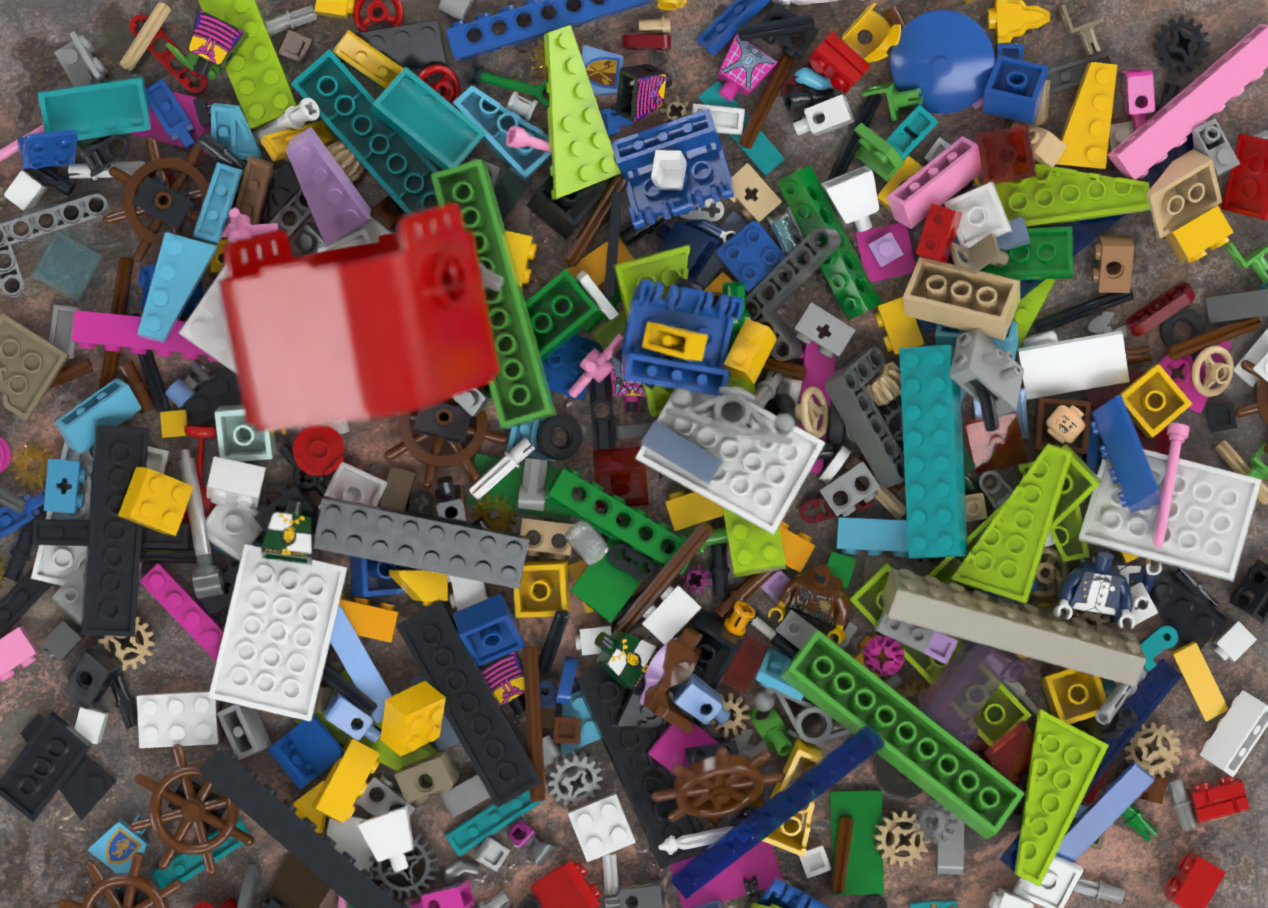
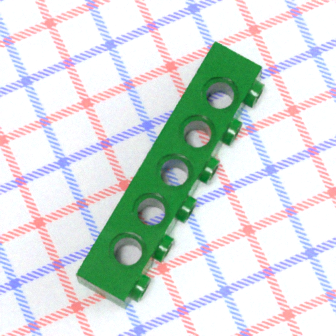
M808 166L778 181L777 184L805 238L817 228H833L840 234L841 242L839 247L820 265V268L847 320L849 321L882 304L812 167ZM824 234L822 237V243L824 246H826L828 238L826 234Z
M571 468L558 471L544 496V499L619 544H625L648 557L653 564L662 569L688 539L681 534L676 536L669 532L670 527L662 522L657 521L654 523L647 518L648 514L638 508H634V510L625 505L626 501L616 495H607L603 492L604 488L592 481L587 483L582 480V475ZM573 488L581 490L583 495L581 501H577L572 497ZM596 501L603 503L605 507L603 514H598L594 510V503ZM618 514L625 516L627 520L625 528L617 524L616 517ZM641 527L645 528L649 533L647 541L639 537L638 532ZM662 541H667L670 544L671 551L669 554H665L661 550ZM689 562L686 564V566L681 570V572H680L676 577L683 575V573H684L685 569L687 568Z

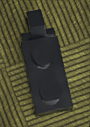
M1132 708L1119 709L1111 722L1106 725L1099 723L1095 716L1069 725L1104 742L1120 737L1121 732L1125 728L1137 725L1138 715Z

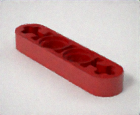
M143 14L136 15L130 21V30L135 37L138 35L136 32L138 29L137 22H146L149 18L148 16ZM159 29L147 49L189 92L196 95L205 92L208 88L207 77L195 71H190L195 78L202 77L200 80L202 86L200 88L196 86L191 88L192 81L185 75L189 69L184 67L180 71L173 70L171 61L175 56L168 48L163 52H156L153 49L154 41L158 38H163L186 57L179 47Z

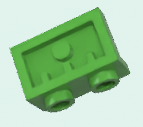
M860 123L854 129L860 137L858 143L861 145L856 151L855 157L882 179L888 181L905 164L890 144L864 124Z

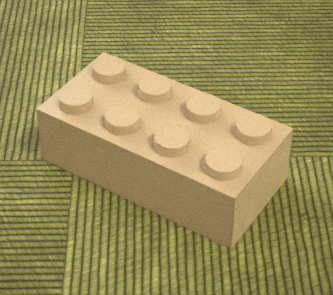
M919 257L903 296L904 316L968 332L979 328L989 337L1005 340L1020 301V281L981 271L974 273L956 267V265Z

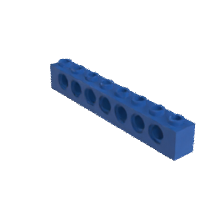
M527 0L524 2L525 6L515 8L514 5L499 9V14L492 16L489 13L480 14L474 17L475 21L466 24L464 20L450 24L449 29H446L455 62L457 63L543 37L545 33L564 26L571 25L572 28L651 4L653 0H605L600 5L594 4L592 0H577L581 4V8L577 12H570L566 8L567 3L571 0ZM545 8L555 9L557 13L553 19L546 20L542 17V12ZM520 16H529L532 19L531 24L528 27H520L517 24ZM496 23H504L507 26V30L502 35H496L492 31L493 26ZM473 30H478L482 33L481 40L476 43L468 40V34Z

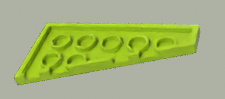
M571 25L544 34L545 66L548 67L549 83H546L550 100V107L547 109L549 149L552 150L553 165L550 166V175L553 176L554 190H551L552 200L621 174Z
M1040 709L1037 712L1014 873L1039 887L1109 746Z

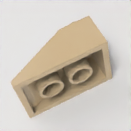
M1194 149L1172 161L1148 191L1147 198L1158 238H1163L1222 203L1212 158Z

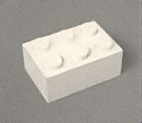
M210 691L138 695L139 748L173 747L175 744L182 746L219 744L221 742V722L217 715L220 712L219 700L208 698Z

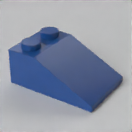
M350 556L352 595L368 597L406 593L389 575V570L415 568Z

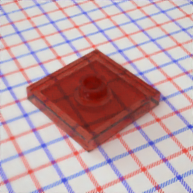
M1016 411L999 416V429L992 432L985 431L983 418L965 422L972 459L976 465V473L1027 461Z

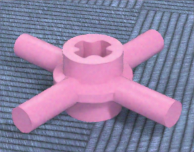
M233 208L229 212L230 216L227 218V225L224 227L221 238H228V243L254 235L279 230L278 223L251 225L249 216L240 214L237 208Z
M619 333L602 353L597 349H593L580 364V367L585 372L567 391L573 398H576L593 378L600 383L613 370L615 366L609 360L612 357L611 354L623 342L624 336Z

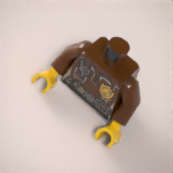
M819 565L816 569L808 568L805 574H798L788 580L778 598L780 600L779 603L772 607L768 616L770 618L774 610H777L781 614L778 622H781L786 616L785 607L789 605V610L832 627L836 624L835 629L828 633L827 638L833 641L834 634H837L839 637L837 645H840L846 639L843 627L847 626L851 602L843 590V581L830 575L831 570L828 566Z

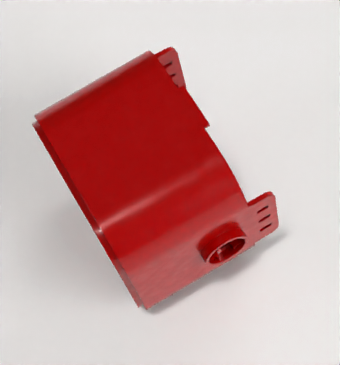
M447 204L404 216L399 222L400 232L379 235V242L327 250L296 258L292 257L288 236L283 230H274L228 243L225 246L224 259L228 277L218 280V286L247 425L254 426L257 431H267L391 416L436 404L495 380L494 375L500 373V367L473 230L464 229L461 211L456 204Z

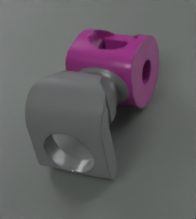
M519 818L506 835L521 849L528 847L533 853L535 862L542 866L557 849V846L541 843L536 837L537 832L527 822Z

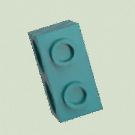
M919 104L886 142L904 160L937 125L938 121Z

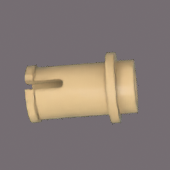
M662 16L659 19H639L640 34L666 35L671 33L670 18Z

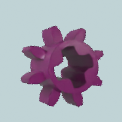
M701 564L697 565L696 570H692L688 565L687 570L689 572L687 575L683 574L680 576L686 579V583L681 588L690 587V595H693L697 589L704 594L702 588L704 584L711 585L710 581L705 580V576L710 572L705 571L702 573L700 571ZM691 573L702 575L703 578L700 579V586L696 587L695 584L690 585L688 583L691 580Z

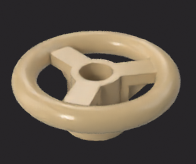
M1210 346L1199 353L1192 367V382L1200 394L1212 397L1219 395L1228 387L1234 373V363L1231 354L1221 346ZM1211 354H1220L1226 364L1214 362ZM1204 362L1206 377L1203 383H1201L1199 373ZM1214 383L1219 384L1217 387L1210 389V386Z
M812 386L804 391L801 403L795 407V415L798 424H803L807 433L816 438H821L828 428L829 408L823 392L819 388ZM812 394L817 397L820 406L815 405L811 397ZM821 415V424L817 430V422Z
M1044 547L1042 554L1049 556L1044 563L1039 564L1035 575L1038 581L1046 584L1048 590H1038L1030 593V595L1037 598L1055 596V583L1053 580L1055 579L1054 569L1056 568L1053 565L1056 560L1062 569L1061 579L1063 580L1070 574L1068 562L1063 561L1059 551L1050 547ZM1043 568H1047L1049 571L1048 576L1045 578L1040 574Z

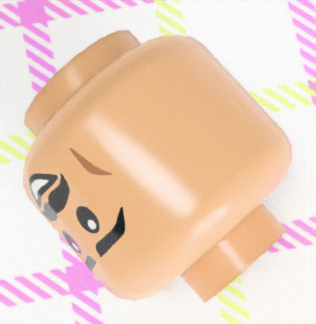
M1060 405L1046 421L1048 426L1047 432L1061 444L1064 442L1072 443L1085 428V422L1081 419L1084 414L1074 405H1071L1070 408Z

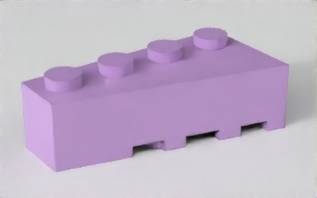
M311 127L290 139L286 148L287 155L324 244L327 247L367 222L371 208Z

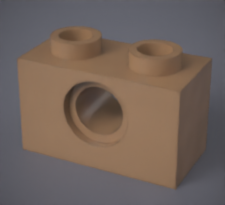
M1100 234L1099 244H1095L1094 258L1098 260L1097 267L1092 269V282L1097 284L1099 293H1130L1135 247L1131 235ZM1113 261L1118 262L1117 264H1115V265H1113V266H1108V265H1107L1108 263L1113 262Z

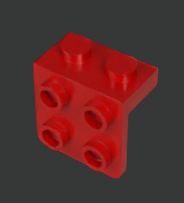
M573 858L537 880L531 886L532 892L541 902L543 908H597L601 905V900L599 899L602 897L601 892L595 883L590 885L585 877L588 873L580 861L576 863Z

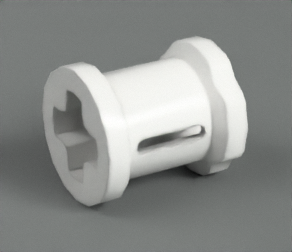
M514 91L506 109L524 117L525 121L529 123L535 113L538 101L534 100L532 102L519 96V93Z

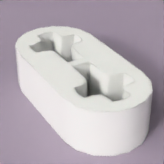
M711 198L705 200V208H709L714 203L716 204V209H720V213H716L713 218L709 217V212L701 211L698 205H696L698 211L693 210L689 214L678 216L686 220L706 219L710 222H717L723 217L724 206L722 202L715 203Z

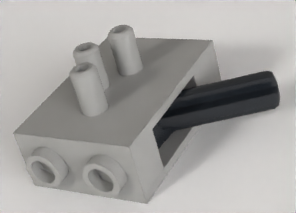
M976 328L958 336L949 376L980 403L985 431H996L1000 426L998 417L1017 408L1024 369L1013 360L1012 352H1004L979 328Z

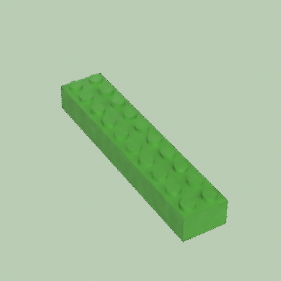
M479 159L431 174L439 206L456 204L461 211L464 229L473 230L479 263L484 264V268L504 278L503 285L498 291H494L484 285L500 367V373L494 375L495 380L490 382L489 386L501 428L510 429L557 415L487 164Z
M819 630L807 639L780 676L985 839L997 834L1025 794Z

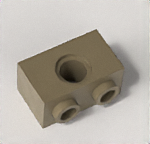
M447 750L401 767L395 774V778L407 803L414 800L417 803L423 802L431 797L430 794L437 791L440 794L446 793L454 788L453 785L459 779ZM423 774L431 776L433 783L426 782Z

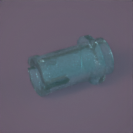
M786 218L771 224L773 227L771 232H775L783 253L794 250L798 246L789 227L791 223L787 222Z

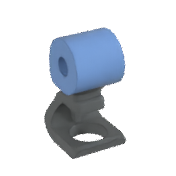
M199 359L191 363L194 372L189 374L186 379L182 377L177 379L165 393L180 409L197 393L195 388L204 381L211 380L215 376Z

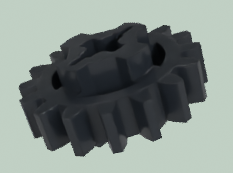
M1183 16L1179 17L1178 23L1171 18L1168 20L1169 27L1162 24L1159 28L1163 33H1156L1154 35L1159 40V42L1152 45V48L1159 49V52L1154 57H1162L1163 61L1160 66L1169 64V72L1178 68L1179 74H1182L1185 71V67H1187L1189 72L1195 70L1194 63L1197 66H1201L1203 61L1200 57L1206 58L1209 54L1204 50V48L1210 46V42H1204V38L1209 34L1208 32L1201 33L1200 29L1203 25L1199 24L1195 27L1193 25V18L1185 23ZM1182 29L1189 30L1193 35L1184 33ZM1170 32L1171 41L1169 45L1165 46V39ZM1180 41L1181 43L1185 42L1187 46L1184 49L1177 48L1176 44ZM1198 44L1197 53L1193 58V46ZM1170 55L1178 57L1180 62L1173 60Z

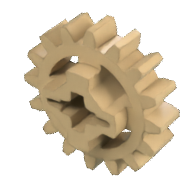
M140 616L136 617L135 637L130 638V642L134 647L124 648L125 643L119 638L127 637L105 636V638L98 640L99 643L104 644V648L123 663V671L128 670L129 664H131L133 669H137L138 661L146 664L147 659L145 655L152 656L154 654L149 650V647L156 645V642L150 641V637L155 633L147 632L146 629L150 624L145 623L141 625ZM139 631L141 632V634H142V636H143L144 644L141 643L140 640H139V637H138ZM110 641L114 642V644H115V647H116V652H115V653L113 652V650H112V648H111ZM130 652L139 654L134 659H125Z
M1152 722L1149 729L1142 724L1141 732L1134 729L1132 731L1134 738L1127 737L1126 739L1129 745L1124 747L1125 754L1128 755L1125 757L1127 764H1132L1135 761L1154 778L1155 774L1165 778L1164 771L1168 770L1173 773L1172 764H1180L1177 757L1182 755V750L1178 747L1181 745L1179 738H1174L1175 733L1173 730L1166 732L1167 729L1164 724L1160 729L1156 728L1155 722ZM1164 741H1167L1170 745V751L1164 747ZM1136 751L1143 755L1141 762L1136 757Z
M901 810L899 816L896 812L891 811L890 819L883 816V826L877 824L875 826L880 830V833L873 835V838L879 840V843L874 845V848L882 850L879 857L882 859L888 857L887 863L891 865L896 861L898 867H903L904 861L907 865L913 866L912 859L914 858L921 861L920 852H928L927 848L924 847V843L931 842V839L926 838L924 835L929 832V829L921 827L925 821L921 818L916 820L917 814L913 812L907 817V811ZM909 822L910 824H906L904 827H899L896 823ZM887 832H889V838H888V841L886 842V835H887ZM900 834L904 835L905 842L903 844L899 842L900 838L898 836ZM915 836H917L916 846H915ZM900 850L908 853L906 855H894V853H898Z

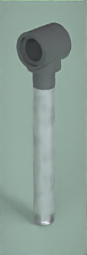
M184 449L178 452V454H181L182 459L179 461L182 480L184 483L194 486L187 504L198 566L194 570L195 573H193L192 578L195 594L198 599L224 594V582L218 566L213 565L195 458L191 456L193 450Z

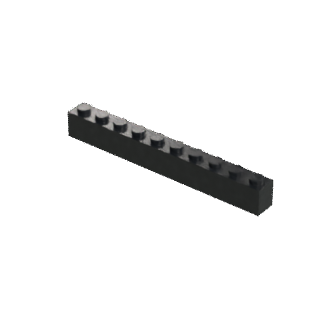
M218 747L197 771L353 908H410L404 902L400 905L392 899L395 894L385 885L379 888L373 882L376 877L367 869L363 868L360 871L353 864L356 860L346 851L342 854L334 848L337 843L327 834L321 837L314 830L317 826L306 816L303 820L295 814L298 809L287 799L282 803L275 796L278 791L266 782L262 785L255 779L258 774L248 765L242 768L236 762L239 757L229 748L223 751Z

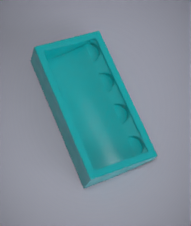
M406 67L377 98L370 110L442 170L462 165L486 135V132Z
M144 76L50 89L38 93L45 133L75 130L78 136L77 140L151 130Z

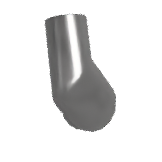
M455 860L442 871V880L445 884L452 885L463 874L477 877L480 865L463 860Z

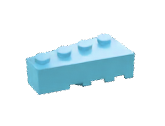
M471 85L453 102L452 105L486 132L481 141L508 169L512 167L528 179L552 157V153L529 146L520 147L519 149L507 146L506 136L512 126L523 128L529 136L549 141V136L538 127L532 126L513 111L511 112L504 108L499 102Z
M165 232L137 333L139 337L166 343L181 313L191 299L194 290L204 276L207 267L217 253V246Z

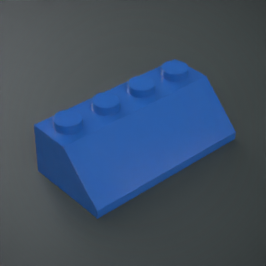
M1118 395L1092 412L1093 421L1089 423L1094 436H1100L1103 445H1100L1099 449L1104 461L1109 459L1112 466L1111 469H1108L1113 484L1118 483L1121 492L1117 493L1123 508L1128 507L1130 514L1159 504L1160 494L1122 395Z

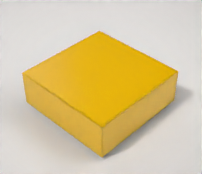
M187 410L160 412L162 438L187 436L184 433V425L188 424Z

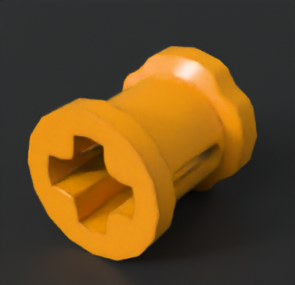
M737 601L734 604L732 615L724 621V626L730 633L743 636L746 632L745 627L747 623L755 617L756 611L749 604Z

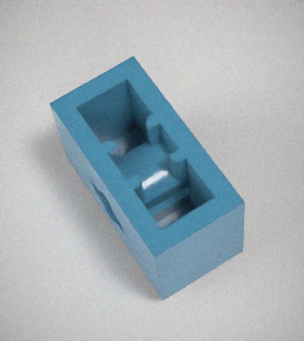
M48 459L43 511L76 514L79 513V509H83L85 494L81 493L82 483H85L87 479V467H83L84 462ZM67 481L68 484H72V489H68L65 494V489L61 488V483H66Z

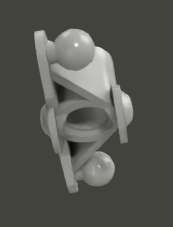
M720 387L719 393L724 395L690 410H684V408L690 405L692 400L691 394L688 390L680 388L671 395V403L674 407L666 408L665 413L669 416L719 431L725 436H740L785 445L792 444L793 439L787 437V434L792 432L795 427L794 419L788 414L778 415L774 420V428L777 433L772 432L749 402L755 401V396L740 387ZM730 405H737L744 410V414L739 421L729 422L722 416L723 409ZM714 410L715 419L700 415ZM751 418L756 422V424L761 428V430L749 428Z
M760 682L759 685L765 689L755 696V707L762 712L771 710L775 703L773 694L776 693L795 731L789 729L788 734L794 736L796 740L800 738L821 747L822 741L850 734L845 728L832 731L833 718L809 699L802 698L799 701L774 688L765 687ZM784 697L803 705L797 711L795 717ZM815 712L821 716L823 724L818 732L810 734L803 730L801 723L807 714ZM852 736L849 741V748L855 754H863L869 748L856 736Z

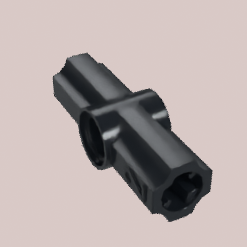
M609 373L600 383L594 378L589 382L593 450L616 449L611 374ZM600 403H605L610 409L609 414L604 418L597 417L594 412L596 405Z

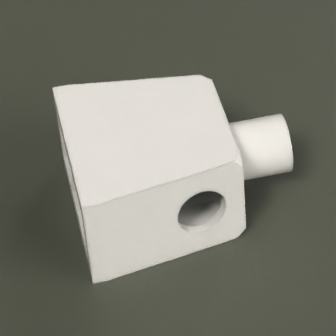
M840 95L805 109L806 116L794 120L793 125L798 136L809 131L817 136L854 123L855 119L847 98ZM824 114V122L818 124L816 121L817 116Z
M867 165L821 183L837 214L845 224L854 221L858 232L869 230L872 227L869 215L879 210L874 175Z
M407 806L359 822L358 827L378 862L389 858L394 872L409 867L404 853L413 850L414 842Z

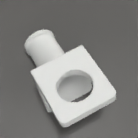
M1142 583L1130 587L1132 593V611L1130 615L1134 617L1136 625L1157 614L1158 611Z

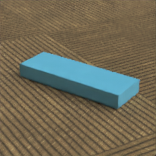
M221 163L216 164L193 238L219 245L243 174L242 170Z

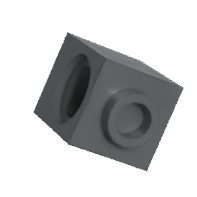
M63 620L42 642L46 647L44 652L54 661L56 659L59 661L65 660L86 637L68 620Z

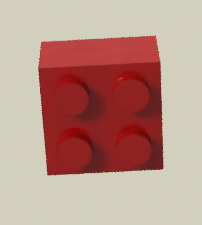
M1190 851L1188 855L1184 854L1177 865L1179 871L1175 878L1171 877L1166 883L1164 890L1167 892L1164 896L1182 908H1206L1226 872Z

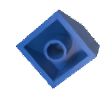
M998 55L984 91L983 113L1033 124L1040 107L1049 67Z
M501 593L453 613L459 636L479 666L525 647L511 610Z

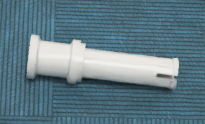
M304 98L296 107L291 106L287 108L281 117L253 132L257 144L260 143L262 145L260 140L264 135L291 128L300 129L305 122L316 120L320 114L319 107L311 98Z

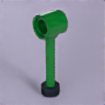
M473 64L472 69L468 73V84L473 83L474 85L476 83V86L479 87L480 83L483 82L537 96V99L545 108L550 107V101L544 98V94L547 91L546 83H549V80L544 81L540 86L486 73L484 72V66L479 68V65L477 67L476 64Z

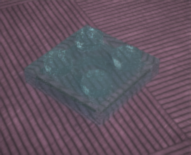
M56 231L32 277L80 301L103 255Z

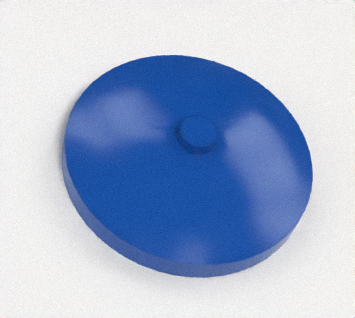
M947 9L928 11L908 22L901 30L898 45L892 48L890 59L892 77L899 92L920 88L921 94L918 95L923 97L921 106L927 112L935 114L955 113L968 108L978 101L984 94L995 65L994 48L983 27L970 16Z

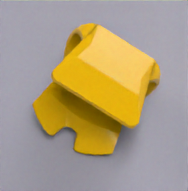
M876 3L867 7L842 36V40L868 63L887 57L889 48L898 45L901 36L900 24H894L891 27L883 16L872 10L877 5ZM862 30L869 31L872 34L871 43L867 45L861 44L857 38L858 33Z

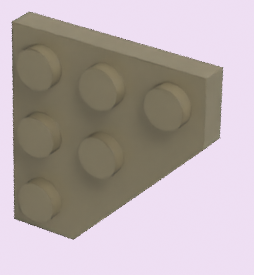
M2 313L0 315V386L3 395L2 400L5 408L28 421L68 359L69 354Z

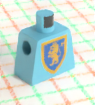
M138 814L134 821L144 819V817ZM120 820L95 842L88 851L115 873H129L133 855L136 852L144 855L150 841L142 835L146 829L132 832L129 830V824L124 820Z

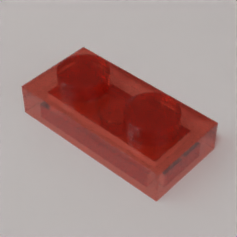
M746 635L722 681L746 693L769 646Z

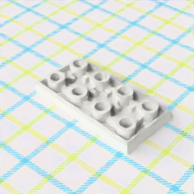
M1122 331L1018 349L1020 365L1024 369L1023 384L1026 400L1130 382Z

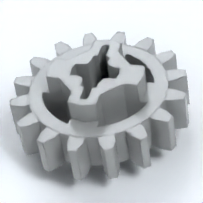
M572 751L570 757L563 753L561 754L562 760L559 762L554 759L555 767L547 769L550 776L545 777V780L548 784L549 793L553 795L556 802L561 800L564 806L569 801H572L573 805L577 806L579 800L586 804V797L594 798L593 790L601 789L598 782L603 780L600 773L601 768L592 755L587 758L583 751L579 756L576 755L575 751ZM586 768L590 771V776L587 775ZM558 781L561 782L563 789L558 786Z

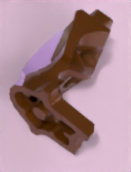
M691 627L685 628L681 636L670 640L653 657L645 675V689L638 699L654 715L667 720L689 735L693 731L694 720L678 710L669 695V690L672 686L686 681L693 674L698 662L701 649L696 646L703 635Z

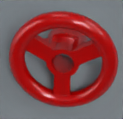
M356 0L354 4L353 21L360 32L370 30L367 26L373 22L386 21L392 24V26L402 25L404 8L400 0H391L396 8V17L388 14V9L381 0H373L367 7L368 16L362 20L360 10L366 0ZM376 9L383 11L380 17L373 15Z
M432 65L423 69L417 76L422 81L432 73L439 72L444 74L438 82L428 86L436 92L440 87L441 93L439 95L447 101L450 100L449 103L451 105L460 97V81L453 70L444 65Z

